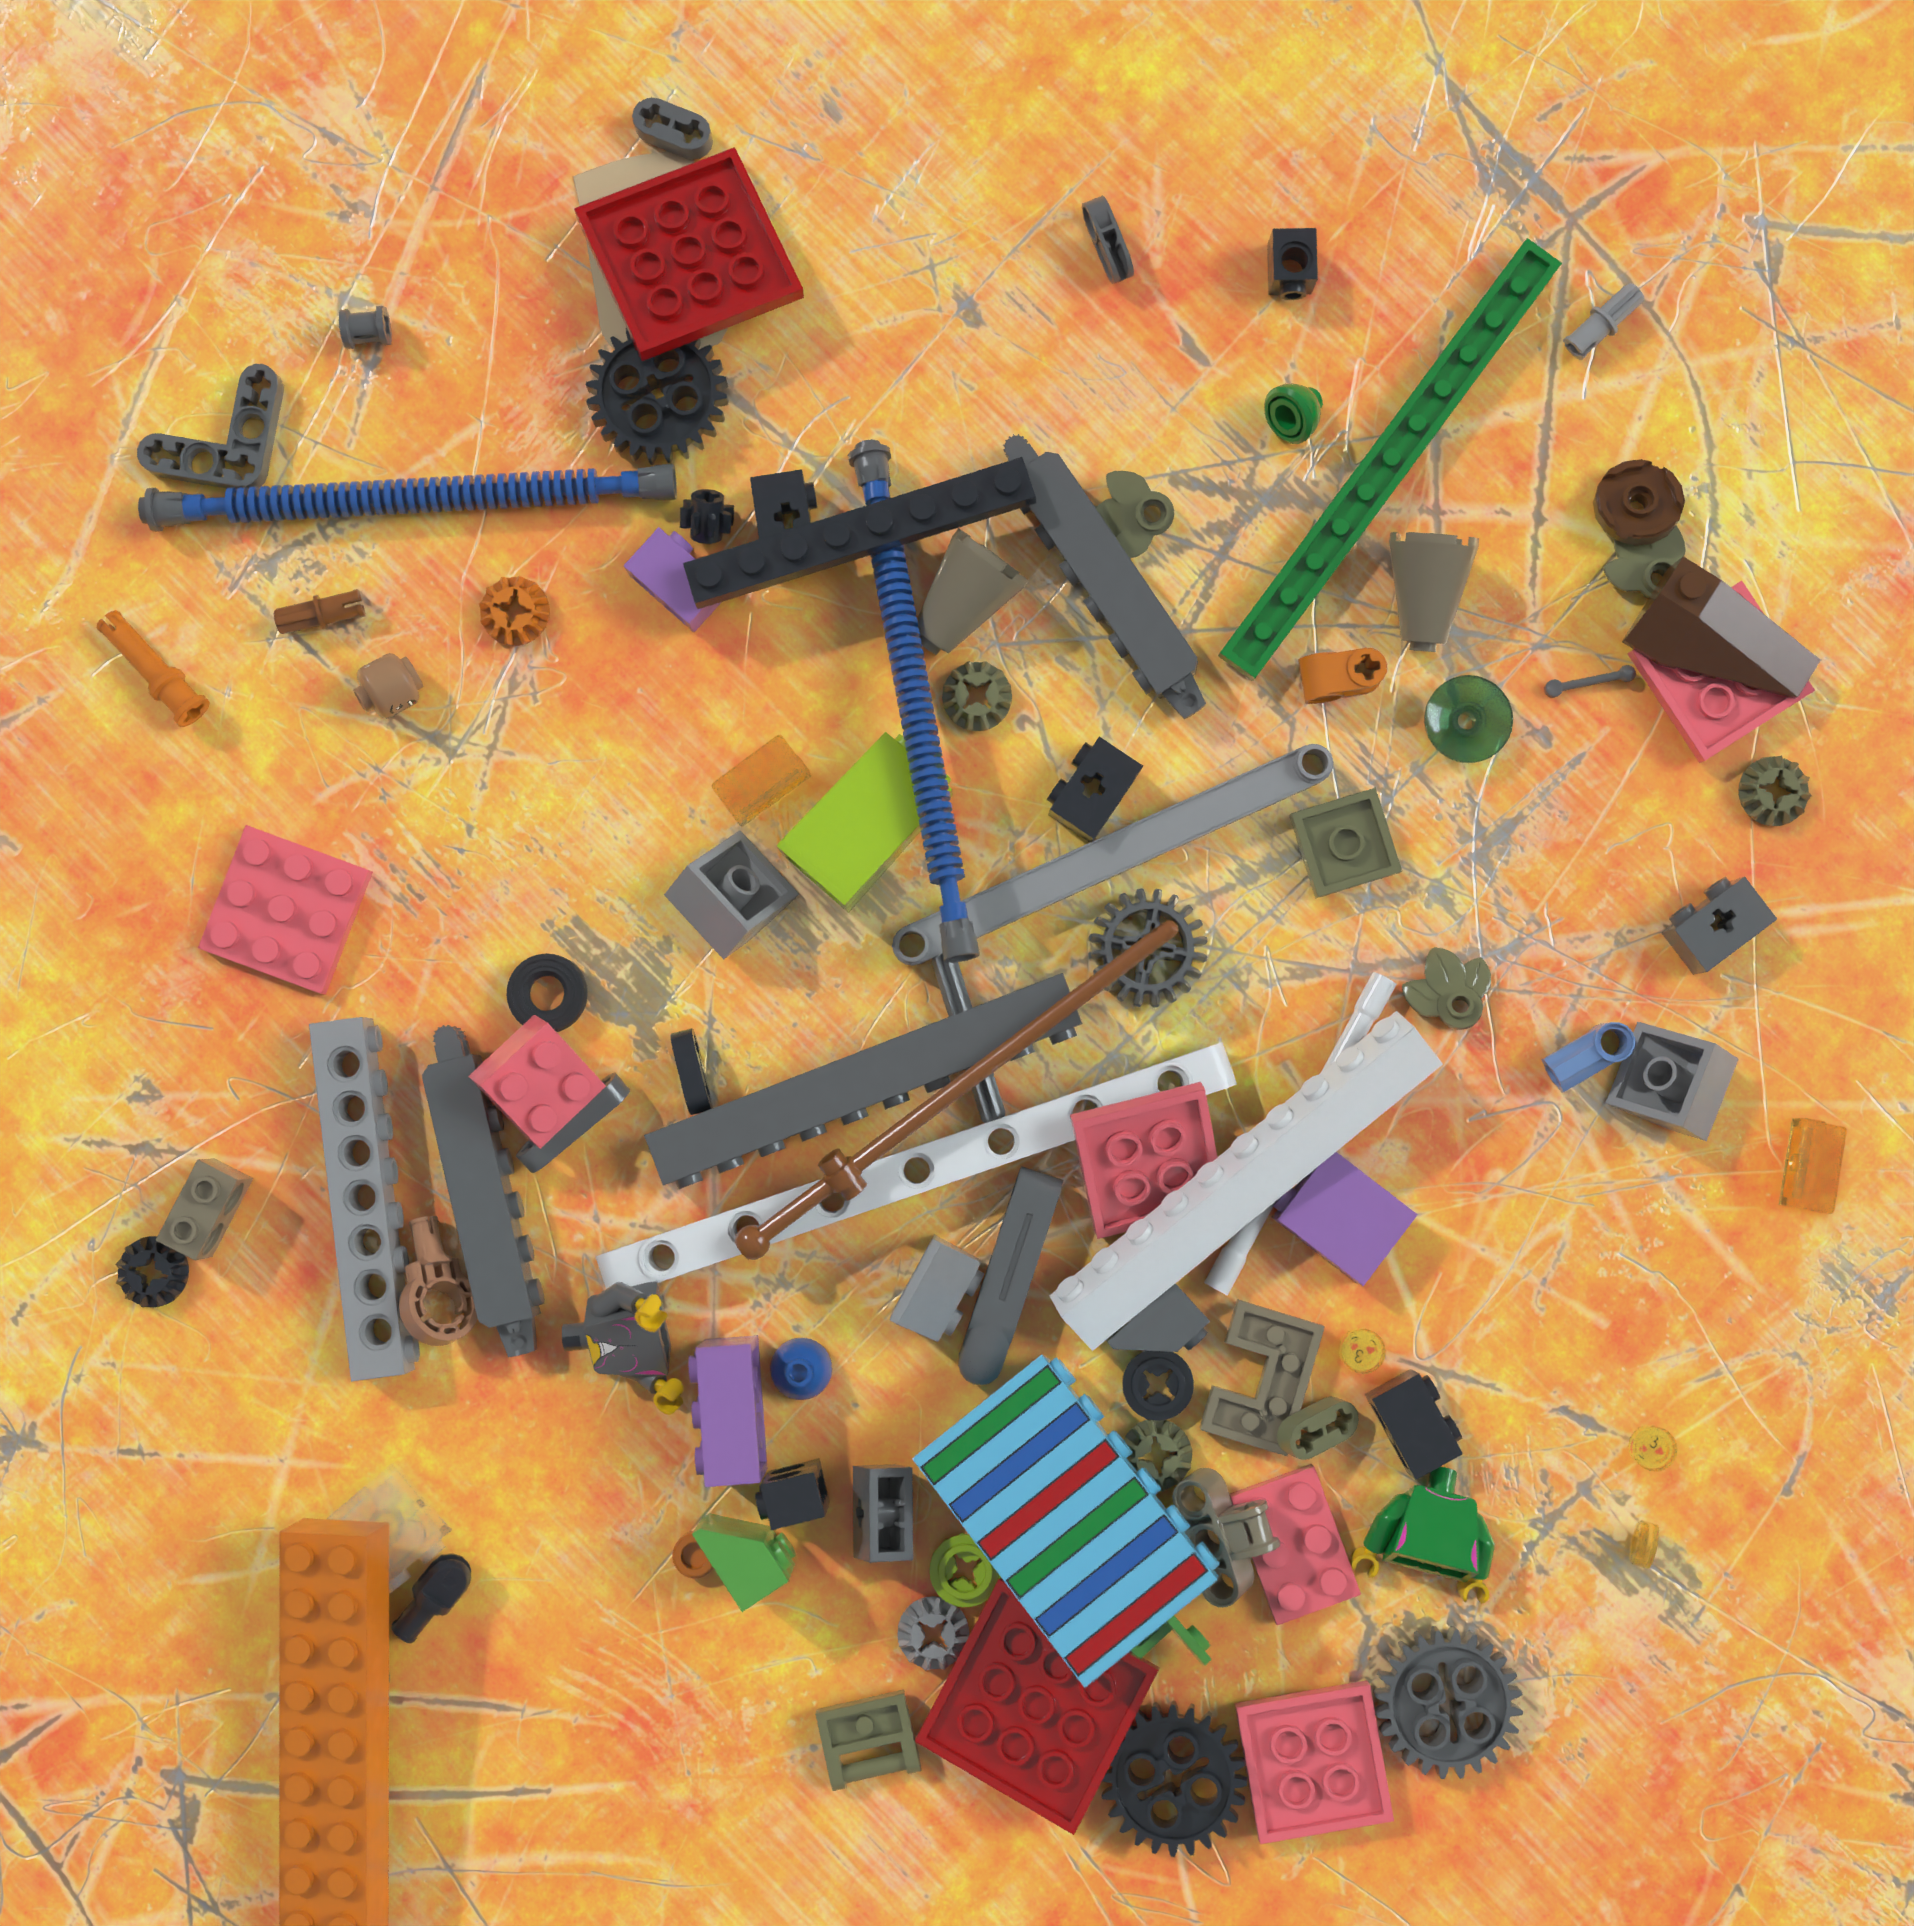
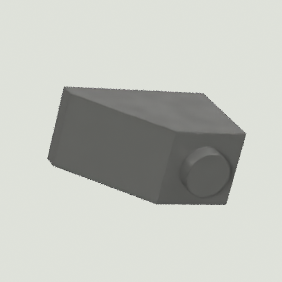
M1175 1283L1106 1341L1113 1349L1178 1352L1183 1346L1190 1350L1207 1335L1208 1332L1204 1327L1210 1320Z

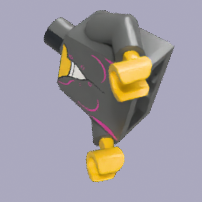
M657 1281L635 1286L616 1282L601 1293L592 1295L587 1299L584 1322L563 1324L562 1344L564 1350L589 1349L595 1372L598 1374L619 1375L636 1381L650 1393L655 1394L653 1398L654 1404L664 1414H674L683 1404V1399L680 1397L683 1393L682 1382L676 1378H671L666 1382V1376H668L671 1341L666 1323L668 1315L663 1309Z

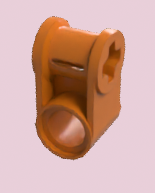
M1361 648L1342 652H1321L1298 659L1306 704L1331 702L1344 697L1371 693L1380 685V682L1387 673L1385 657L1374 648ZM1360 663H1365V667L1368 670L1374 669L1369 680H1365L1363 673L1355 672Z

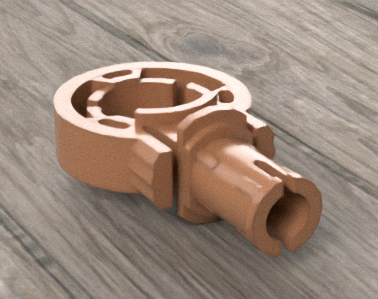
M424 1216L409 1222L417 1261L405 1267L408 1284L405 1285L401 1293L399 1311L405 1328L415 1339L431 1346H444L465 1336L474 1327L478 1318L469 1279L460 1272L458 1258L451 1259L443 1251L438 1217L430 1216L428 1221V1217ZM432 1289L448 1294L454 1301V1312L459 1316L451 1320L450 1324H439L431 1318L422 1322L420 1318L427 1314L424 1308V1297L427 1290Z

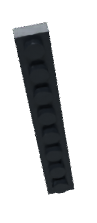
M1019 457L683 563L695 605L697 609H701L1035 504L1036 496L1023 457Z

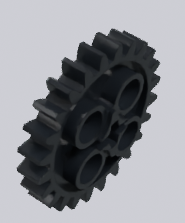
M626 328L627 341L622 343L619 339L612 336L610 339L614 351L612 353L602 349L598 351L604 365L594 364L589 367L592 375L598 379L586 382L588 392L596 395L586 400L589 410L598 411L591 419L595 427L604 426L600 433L605 442L616 437L614 448L617 453H621L628 446L630 447L632 461L636 462L642 452H645L650 465H654L658 454H664L667 463L672 464L673 452L679 451L687 460L689 459L687 446L693 444L700 450L705 449L701 438L702 434L716 437L717 433L711 421H725L723 411L717 408L729 405L727 394L720 392L728 387L726 376L718 375L723 371L721 360L710 361L714 355L711 345H707L699 349L700 339L642 361ZM666 359H675L679 362L677 368L670 372L660 371L658 366ZM632 376L639 379L638 384L632 389L624 390L618 387L621 380L625 377ZM686 377H693L691 382L684 381ZM659 388L664 396L656 399L651 391ZM684 397H693L697 400L696 405L690 410L683 411L676 408L678 401ZM624 405H631L629 410H622ZM649 414L657 417L656 423L650 428L643 429L636 426L638 419L643 415Z
M1176 1701L1171 1702L1169 1713L1163 1714L1157 1702L1153 1703L1152 1717L1147 1718L1140 1709L1135 1716L1137 1725L1133 1726L1131 1724L1110 1764L1112 1769L1107 1770L1102 1780L1112 1783V1786L1103 1790L1101 1795L1104 1800L1116 1801L1109 1810L1108 1815L1110 1818L1120 1815L1124 1816L1125 1819L1120 1827L1122 1834L1132 1828L1137 1830L1134 1843L1136 1846L1140 1845L1147 1837L1152 1839L1151 1848L1153 1854H1156L1161 1844L1164 1843L1168 1844L1171 1857H1175L1178 1844H1184L1187 1852L1192 1856L1194 1855L1195 1841L1200 1840L1207 1849L1212 1848V1837L1210 1834L1212 1831L1223 1838L1227 1836V1829L1223 1823L1224 1819L1237 1823L1239 1815L1231 1805L1240 1806L1245 1804V1796L1236 1791L1235 1788L1247 1786V1777L1236 1774L1235 1771L1245 1766V1758L1231 1757V1754L1238 1747L1237 1739L1226 1742L1222 1740L1227 1726L1224 1723L1212 1729L1210 1727L1211 1712L1208 1711L1199 1720L1195 1718V1705L1190 1704L1185 1715L1179 1714ZM1178 1736L1186 1737L1193 1743L1194 1751L1189 1756L1179 1757L1171 1751L1169 1742ZM1202 1757L1209 1759L1207 1765L1184 1773L1180 1787H1176L1173 1782H1168L1153 1792L1151 1796L1143 1800L1139 1799V1792L1149 1790L1165 1781L1167 1770L1170 1769L1174 1775H1178ZM1135 1759H1146L1154 1766L1155 1773L1146 1779L1139 1778L1132 1772L1130 1763ZM1207 1778L1216 1785L1217 1792L1212 1797L1201 1798L1193 1791L1192 1784L1197 1779ZM1168 1800L1175 1805L1178 1813L1173 1819L1163 1820L1154 1813L1153 1805L1157 1801Z

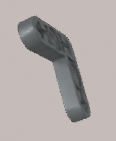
M253 364L241 373L226 445L161 433L150 434L144 437L138 445L137 458L140 464L151 474L161 478L225 489H238L239 487L249 489V487L255 486L260 488L268 476L284 394V385L281 378L269 366L264 364ZM265 377L271 386L270 389H262L259 399V394L252 386L254 383H261L262 378ZM258 399H259V402H260L265 408H267L266 411H264V410L261 409V408L256 407L257 404H258ZM252 417L263 419L264 430L259 437L254 439L244 437L243 425L248 419ZM161 447H163L169 454L180 457V464L175 460L161 458L157 464L151 458L152 452L158 453ZM201 452L211 453L213 456L211 469L205 473H195L192 469L193 458ZM246 460H248V463L255 468L253 473H246L244 480H242V477L236 471L225 469V461L231 466L244 467Z

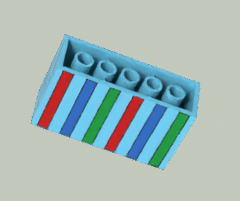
M1041 1354L912 1459L1081 1684L1086 1687L1217 1581L1218 1574L1214 1569L1220 1563L1203 1541L1195 1546L1184 1531L1190 1525L1173 1504L1166 1509L1155 1494L1161 1490V1487L1146 1468L1142 1467L1136 1471L1127 1457L1133 1452L1117 1431L1113 1430L1107 1434L1098 1422L1105 1416L1093 1400L1086 1394L1079 1398L1070 1385L1077 1380L1064 1363L1057 1357L1050 1361L1049 1358Z

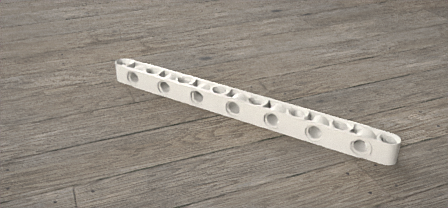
M1223 1042L878 1159L862 1171L861 1176L867 1183L865 1189L853 1199L845 1200L844 1206L840 1210L829 1211L820 1202L772 1238L770 1244L1074 1141L1075 1137L1070 1115L1073 1114V1109L1077 1102L1086 1099L1094 1103L1096 1108L1158 1093L1160 1092L1157 1084L1158 1078L1165 1071H1171L1178 1075L1181 1086L1201 1082L1205 1088L1206 1095L1237 1085ZM999 1128L1007 1129L1014 1138L1012 1149L1005 1154L994 1153L988 1145L989 1135L992 1131ZM914 1157L923 1158L927 1161L930 1168L928 1178L920 1183L911 1182L904 1173L906 1162ZM820 1180L595 1256L605 1288L607 1289L616 1282H622L629 1286L654 1281L659 1283L741 1255L742 1253L735 1244V1237L738 1233L737 1222L742 1216L749 1215L754 1217L760 1226ZM657 1245H667L674 1252L675 1260L671 1268L663 1269L655 1264L653 1251Z

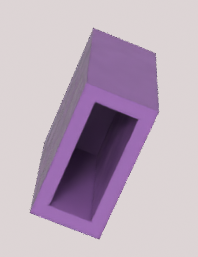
M1335 1152L1303 1178L1294 1188H1291L1275 1201L1273 1207L1277 1211L1272 1218L1355 1283L1364 1286L1418 1214L1339 1153Z

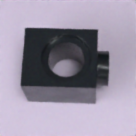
M1317 228L1272 229L1267 243L1268 295H1280V298L1284 300H1298L1312 294L1318 280ZM1285 260H1295L1301 265L1302 271L1290 272L1284 268L1282 262Z

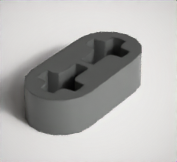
M653 97L643 99L635 106L632 114L636 133L644 142L691 160L701 159L711 150L713 139L710 126L701 115ZM655 114L660 116L662 124L654 122L651 128L647 127L645 118L652 120ZM694 130H699L701 139L693 138L690 143H686L684 134L692 135Z

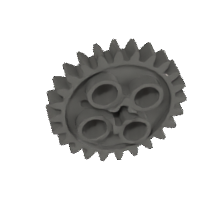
M1432 1626L1431 1639L1425 1640L1418 1631H1415V1646L1410 1648L1400 1640L1398 1644L1403 1655L1400 1658L1390 1654L1385 1656L1393 1667L1391 1672L1380 1670L1377 1672L1379 1678L1386 1683V1687L1373 1689V1694L1377 1699L1385 1703L1378 1705L1374 1710L1378 1718L1388 1719L1378 1728L1383 1736L1394 1735L1388 1745L1394 1753L1404 1749L1402 1759L1405 1764L1409 1766L1418 1759V1768L1422 1774L1426 1775L1433 1764L1435 1765L1436 1773L1441 1779H1445L1449 1767H1453L1460 1779L1464 1778L1465 1765L1468 1764L1478 1774L1482 1773L1480 1759L1485 1756L1489 1761L1496 1764L1498 1760L1493 1749L1496 1746L1506 1750L1511 1748L1503 1738L1505 1732H1519V1729L1510 1721V1717L1523 1715V1710L1518 1705L1512 1703L1511 1700L1523 1694L1517 1686L1508 1685L1517 1677V1674L1512 1668L1501 1669L1508 1659L1501 1652L1491 1655L1494 1645L1488 1639L1483 1640L1477 1646V1635L1472 1630H1469L1462 1640L1460 1639L1459 1630L1455 1626H1450L1446 1638L1442 1636L1436 1626ZM1440 1662H1445L1446 1687L1455 1698L1449 1702L1450 1713L1457 1732V1740L1454 1742L1450 1741L1449 1716L1440 1705L1446 1702L1445 1690L1438 1670ZM1467 1666L1475 1667L1476 1675L1469 1684H1457V1675L1462 1668ZM1422 1673L1431 1674V1684L1426 1690L1421 1692L1412 1690V1682L1417 1675ZM1474 1712L1483 1713V1721L1478 1728L1474 1730L1464 1729V1722L1469 1714ZM1429 1719L1439 1720V1727L1436 1733L1429 1737L1419 1735L1420 1726L1424 1721Z

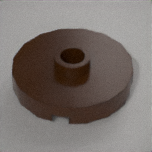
M1643 459L1624 461L1609 469L1598 484L1593 501L1595 518L1604 532L1619 542L1635 546L1653 544L1667 537L1678 524L1685 504L1682 485L1673 472L1664 466L1662 469L1654 466L1651 461ZM1639 502L1643 505L1644 509H1635L1630 503Z

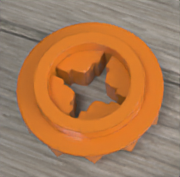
M520 575L510 578L501 577L494 585L486 587V593L479 603L480 622L486 632L493 639L505 645L520 646L534 641L542 634L549 621L550 606L544 591L537 583ZM517 594L519 605L528 612H531V614H517L511 624L507 613L501 611L498 607L510 606Z

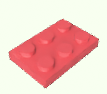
M1312 1464L1229 1494L1232 1505L1255 1500L1267 1501L1268 1509L1265 1513L1274 1537L1279 1538L1281 1545L1269 1553L1251 1558L1276 1625L1361 1595L1316 1469Z

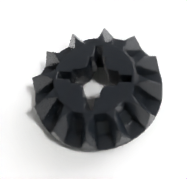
M157 1236L140 1238L125 1247V1252L121 1259L115 1264L118 1268L116 1284L121 1286L125 1293V1299L131 1300L141 1307H160L171 1303L183 1292L189 1277V1265L186 1256L156 1241ZM152 1259L156 1261L155 1269L161 1271L162 1274L168 1275V1277L152 1279L148 1286V1283H146L147 1276L142 1274L141 1271L136 1270V1268L150 1265Z
M1143 1351L1130 1360L1123 1373V1394L1128 1405L1138 1415L1149 1420H1167L1180 1414L1189 1404L1194 1389L1193 1375L1184 1359L1174 1352ZM1171 1369L1165 1384L1169 1388L1168 1391L1172 1394V1397L1169 1398L1166 1394L1156 1391L1144 1399L1143 1397L1148 1393L1146 1390L1150 1384L1143 1372L1146 1370L1150 1374L1153 1373L1155 1376H1160L1163 1372L1166 1373Z

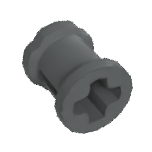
M377 306L376 311L350 313L348 309L339 311L340 335L346 350L354 349L356 344L381 342L384 346L391 345V322L386 307Z

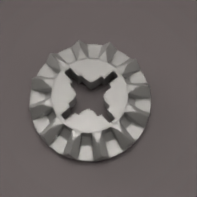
M930 1596L921 1598L909 1605L899 1620L897 1630L899 1647L910 1663L922 1667L925 1671L930 1669L945 1670L957 1660L969 1637L967 1619L958 1606L947 1603L941 1597ZM945 1619L946 1622L943 1625L941 1636L947 1647L942 1643L939 1644L936 1641H932L929 1645L926 1644L921 1648L925 1632L919 1621L933 1628L937 1624H941Z

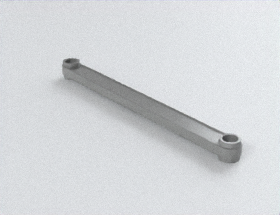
M1319 744L1305 745L962 900L961 902L966 903L969 921L973 922L976 937L980 938L1320 784L1332 772L1334 762L1331 753L1327 748ZM1312 754L1319 757L1323 765L1321 774L1312 775L1305 771L1302 765L1304 755ZM940 911L897 931L893 938L892 948L894 955L900 962L905 965L915 966L943 953L939 924L942 923ZM916 934L925 941V948L919 956L907 957L900 951V942L906 935Z

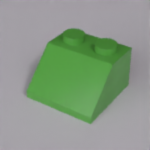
M711 1513L703 1517L693 1531V1537L741 1612H744L789 1582L795 1566L792 1558L796 1556V1552L784 1533L776 1535L774 1530H771L768 1525Z

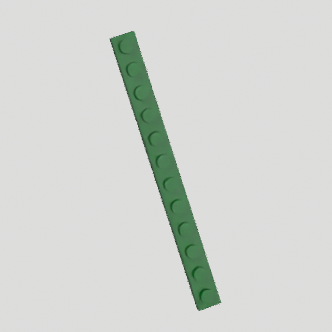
M1526 238L1226 643L1218 657L1251 681L1255 680L1548 284L1562 262Z

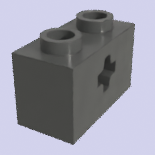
M1745 876L1731 881L1727 877L1718 880L1703 892L1707 899L1695 908L1689 903L1669 917L1672 925L1661 932L1693 975L1708 972L1777 920V917ZM1714 915H1719L1722 919L1717 924L1718 930H1713L1710 926L1715 921Z
M898 1464L853 1466L854 1558L869 1563L913 1560L912 1467Z

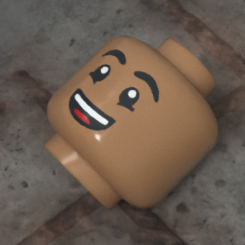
M388 653L358 670L357 680L360 686L353 689L366 713L374 709L380 717L388 719L415 705L419 700L418 690L423 688V684L406 656L400 659L395 654Z

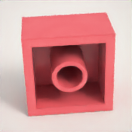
M533 1015L468 1076L519 1131L540 1149L606 1087L548 1022L536 1015Z

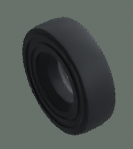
M547 953L531 956L515 968L508 981L506 996L509 1009L520 1024L524 1025L533 1015H536L548 1022L556 1032L570 1027L579 1019L587 1003L588 990L582 972L573 962L562 956ZM544 976L555 977L561 982L564 989V997L561 1004L549 1011L538 1009L533 1004L530 996L534 982Z

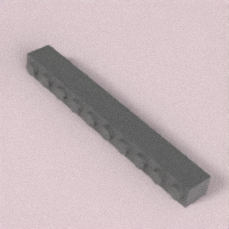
M1061 973L644 1135L662 1185L676 1182L679 1190L702 1181L701 1171L717 1166L719 1174L744 1165L742 1156L758 1150L760 1157L770 1155L785 1149L783 1140L799 1134L803 1142L826 1133L827 1130L824 1124L841 1118L843 1125H847L868 1117L866 1108L883 1102L886 1110L909 1101L910 1098L907 1092L921 1086L925 1087L926 1093L945 1087L951 1082L950 1075L969 1069L1070 993L1064 974ZM1078 1010L1035 1042L1049 1037L1052 1045L1077 1036L1074 1027L1083 1024ZM1033 1043L1010 1061L1034 1053Z

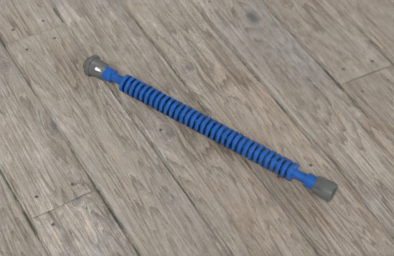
M874 439L857 443L855 449L848 454L849 465L855 469L858 486L862 487L866 506L890 498L889 487L891 486L888 461L891 459V451L887 445H883L880 441ZM904 545L870 555V557L872 558L874 579H876L878 600H880L879 606L880 611H882L881 617L884 622L886 643H888L887 650L890 654L889 661L892 665L894 686H896L895 693L896 697H898L897 704L900 708L899 715L902 719L901 726L904 730L905 748L908 751L907 759L910 762L909 770L912 773L911 781L914 784L913 792L916 795L915 803L918 806L917 814L920 817L921 836L925 840L923 841V847L927 851L925 858L929 862L927 864L928 872L931 873L929 879L931 884L940 885L943 905L939 907L942 920L939 928L944 962L955 963L977 958L980 956L977 937L974 933L973 922L969 921L966 903L961 902L957 881L965 878L964 869L961 868L963 866L962 858L959 857L961 851L960 847L957 846L959 841L958 836L955 835L957 830L956 825L953 824L955 822L954 814L951 813L953 808L952 803L949 802L951 798L950 792L947 791L949 789L948 781L945 780L947 776L945 769H943L945 766L944 760L941 758L943 756L942 749L939 747L940 738L937 736L938 728L935 725L936 717L933 714L932 695L929 692L930 685L927 681L926 663L923 660L924 652L921 649L922 642L919 638L918 620L915 617L916 609L913 606L914 598L912 596Z
M662 464L638 468V470L621 471V476L598 477L596 469L589 468L588 477H586L584 469H577L575 478L573 469L565 471V479L562 470H555L554 479L551 471H543L542 478L539 471H533L531 473V480L528 472H521L520 481L517 472L509 473L508 478L506 473H499L497 480L495 474H487L486 481L483 474H477L475 479H473L472 475H465L463 480L460 475L453 476L452 482L449 476H442L441 481L438 477H431L429 481L427 477H422L418 479V482L416 478H408L407 483L403 478L396 479V482L393 479H386L384 483L382 480H374L373 484L370 480L362 481V484L359 481H352L351 484L340 482L339 485L337 482H330L328 486L326 483H318L317 485L311 483L306 484L305 487L303 484H296L294 488L292 485H284L283 487L274 485L271 488L269 486H261L260 489L257 486L249 487V489L239 487L238 489L227 488L225 497L205 498L203 494L188 495V493L183 494L182 492H159L154 487L147 488L144 497L139 498L138 511L143 524H148L153 532H160L164 527L191 524V521H203L207 519V516L227 515L231 523H239L240 520L243 523H248L251 520L253 522H261L262 520L266 522L273 521L274 519L276 521H283L285 517L287 520H295L296 517L299 520L307 519V517L317 519L319 516L321 518H329L330 515L333 518H339L341 514L343 517H351L352 514L355 517L363 516L364 513L366 516H373L375 512L377 515H385L386 511L389 515H396L397 511L400 514H407L409 510L414 514L419 513L420 509L422 513H430L431 507L433 512H441L442 508L445 512H451L454 507L456 511H463L465 506L470 511L476 509V504L479 510H486L487 502L490 509H497L498 504H500L501 509H507L510 503L512 508H520L521 500L525 508L532 506V498L535 507L543 506V498L546 506H553L554 498L558 506L565 505L566 497L569 505H576L577 496L580 505L587 504L588 495L591 504H598L599 495L622 493L623 498L640 497L642 499L673 500L677 499V481L674 464Z

